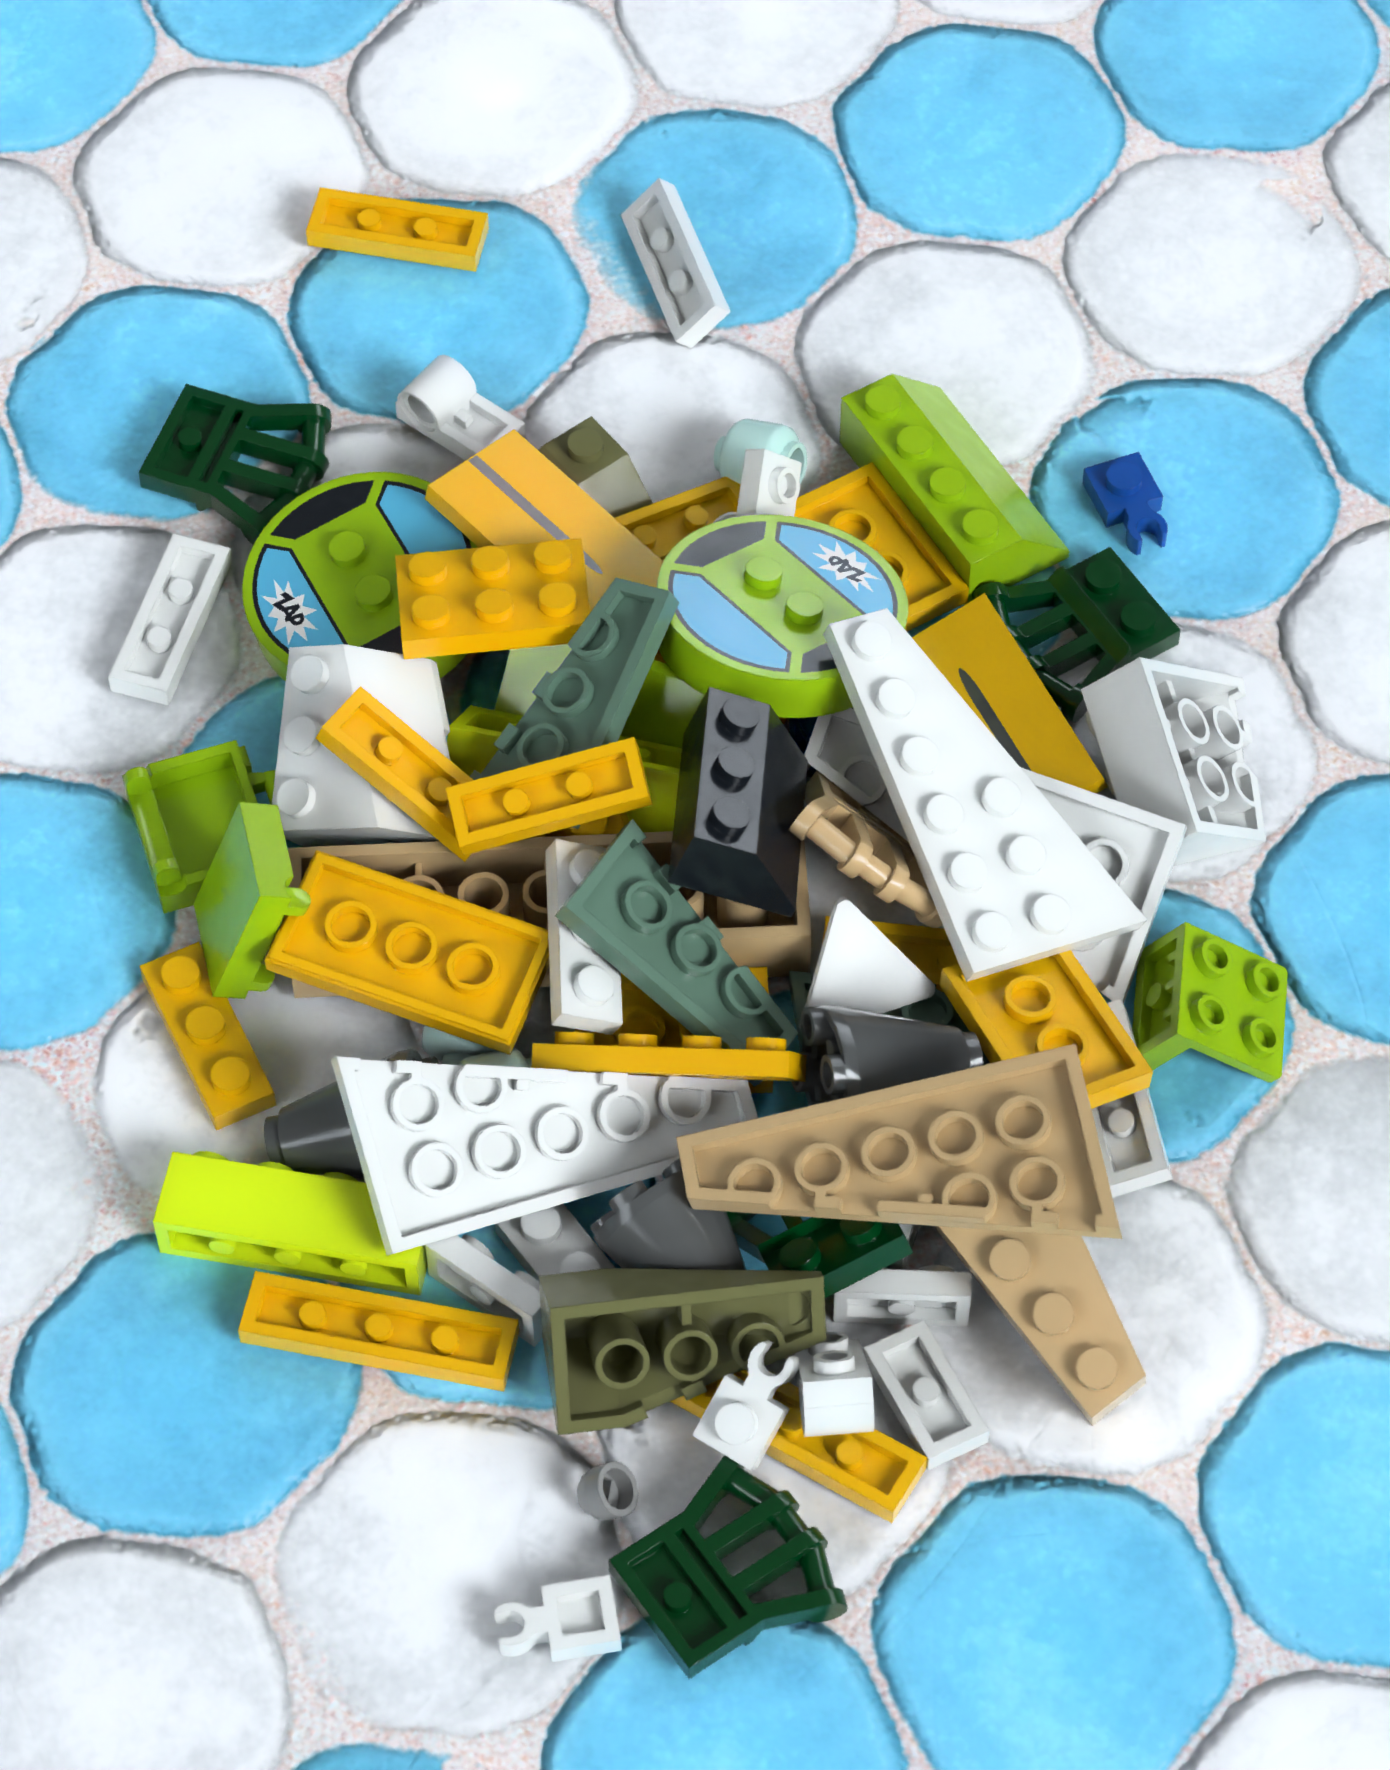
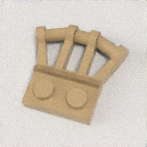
M816 770L806 784L805 802L807 806L795 819L789 831L801 841L806 837L812 840L838 861L837 869L849 878L853 879L858 875L873 885V894L889 904L895 900L915 911L917 920L931 928L943 926L909 842Z

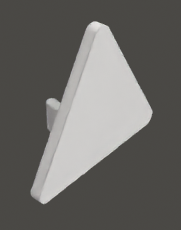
M839 898L834 902L805 1007L835 1005L882 1014L933 996L935 985L847 898Z

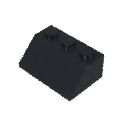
M712 687L708 688L683 734L668 883L791 917L796 910L801 840L792 834L789 829L804 809L808 760L771 705Z

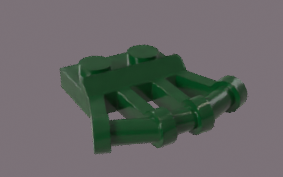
M186 384L138 472L140 485L148 490L195 503L198 511L208 508L214 509L237 526L245 538L254 545L265 526L283 507L296 497L310 490L314 481H320L324 477L329 467L328 458L325 456V434L331 430V411L326 406L315 403L254 404ZM298 430L302 434L301 444L258 431ZM241 454L292 468L293 471L290 477L237 461ZM227 485L274 500L258 513L224 488V486Z
M1111 547L1068 569H1065L1063 566L1057 568L1045 581L1008 587L1000 582H989L977 587L972 594L973 600L983 593L987 595L1057 706L1061 708L1060 711L1064 717L1074 723L1078 722L1088 711L1082 695V688L1139 657L1152 659L1179 644L1181 632L1179 627ZM1054 607L1018 627L1011 625L1008 613ZM1070 627L1078 636V638L1042 657L1040 655H1032L1029 652V649ZM1094 657L1099 661L1081 684H1076L1074 687L1057 678Z
M727 1212L739 1248L765 1263L768 1270L821 1271L824 1276L825 1298L913 1253L899 1223L814 1217L802 1221L799 1216L781 1215L788 1230L771 1237L748 1223L757 1215L756 1213Z
M727 1456L720 1460L682 1513L609 1559V1572L688 1679L740 1645L744 1644L747 1646L763 1630L806 1620L825 1622L842 1616L848 1610L843 1590L835 1588L825 1553L828 1541L817 1527L808 1528L797 1513L800 1505L789 1490L778 1491L745 1471L744 1466ZM729 1493L752 1507L751 1510L706 1539L699 1533L700 1528L720 1500ZM775 1529L785 1543L737 1575L732 1576L721 1562V1559L766 1530L771 1531ZM801 1567L807 1589L806 1593L753 1604L749 1599L750 1596L793 1568Z

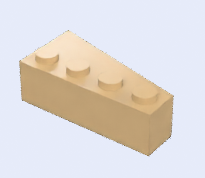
M934 1226L1092 1426L1146 1384V1374L1082 1236Z

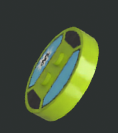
M366 472L339 477L322 483L296 497L283 507L262 530L249 553L242 580L243 606L249 625L265 659L284 681H286L289 647L346 644L403 654L395 555L478 548L425 500L427 486L430 482L414 476L392 472ZM467 654L426 658L437 663L441 679L460 663Z
M747 515L728 518L701 527L680 540L671 549L661 565L657 581V588L670 591L679 601V605L658 649L671 670L681 680L703 695L706 694L709 687L763 702L771 705L779 718L818 717L834 714L853 707L823 635L829 624L888 608L904 629H906L908 618V599L903 583L893 567L876 550L860 539L838 528L793 516Z

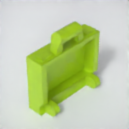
M237 740L148 764L146 768L134 767L122 775L125 793L164 914L194 905L196 896L238 803H258L255 794L266 791L269 802L272 805L276 770L252 772L245 746L239 747Z
M238 803L193 903L213 997L245 999L248 991H267L275 979V973L266 970V965L262 964L284 915L302 916L310 906L311 898L306 891L288 887L294 875L278 805Z

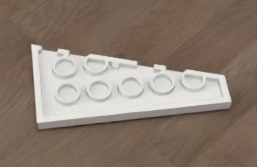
M888 608L828 625L823 634L841 675L845 689L966 982L1138 930L1147 921L1144 915Z
M849 708L834 714L818 716L804 754L808 763L908 841L855 710ZM1021 768L1147 919L1138 930L1071 950L1098 991L1111 1001L1122 999L1124 1003L1187 826L1183 823Z
M338 1056L331 1059L386 1255L402 1252L662 1175V1172L670 1164L680 1158L676 1137L758 1118L747 1080L686 1076H643L616 1072H573L563 1069L478 1064H434L407 1060L381 1061Z

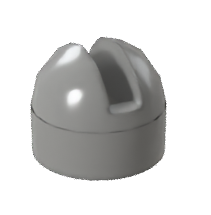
M614 1461L595 1466L581 1477L577 1487L578 1504L585 1513L591 1514L598 1520L608 1521L627 1516L633 1512L638 1502V1486L635 1477L630 1469L620 1462Z

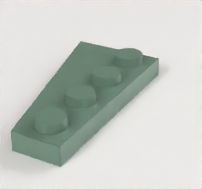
M615 578L568 642L572 650L563 663L552 674L549 672L545 673L532 691L537 697L518 724L514 726L509 723L495 741L494 745L498 751L480 774L474 770L470 777L476 780L618 741L679 605V601L668 590ZM580 825L572 826V828L576 829L580 827Z
M632 819L620 830L556 913L555 917L693 1035L722 1037L721 1049H746V1037L786 1039L787 1050L797 1036L798 1031L747 966L738 967L728 955L720 941L724 936L708 916L701 920L680 893L679 889L682 886L668 883L669 865L666 863L662 867L659 866L642 844V841L647 838L646 835ZM763 1080L747 1081L750 1082L754 1087H756Z

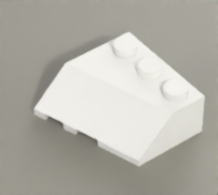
M346 644L289 647L272 805H278L285 839L302 847L439 841L316 739L321 727L361 686L450 760L446 736L450 733V727L437 663L427 658L404 660L403 654Z
M1139 657L1081 689L1088 710L1086 713L1087 725L1098 741L1106 766L1104 772L1105 781L1112 794L1116 797V800L1187 826L1174 866L1256 847L1266 842L1258 779L1245 764L1243 748L1252 743L1250 723L1243 719L1239 721L1236 705L1238 699L1246 696L1243 677Z

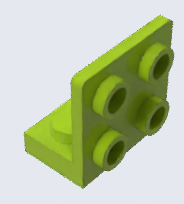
M1184 922L1145 947L1137 966L1132 1025L1138 1050L1152 1070L1187 1049L1192 1048L1259 1079L1272 1083L1282 1076L1288 976L1286 968Z

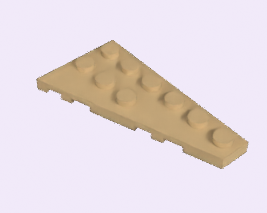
M1076 1043L676 1137L687 1199L692 1209L1122 1239Z

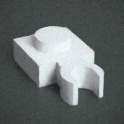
M770 1340L758 1343L751 1351L748 1359L749 1373L745 1381L732 1373L724 1376L692 1436L750 1471L758 1468L790 1410L787 1406L773 1399V1396L778 1387L788 1383L795 1376L800 1363L797 1356H790L780 1374L770 1373L764 1365L765 1354L773 1343Z
M610 1575L540 1586L542 1606L529 1607L518 1602H507L494 1609L496 1625L517 1622L524 1627L517 1636L498 1638L500 1654L504 1656L522 1655L528 1652L534 1645L549 1642L552 1662L622 1651Z

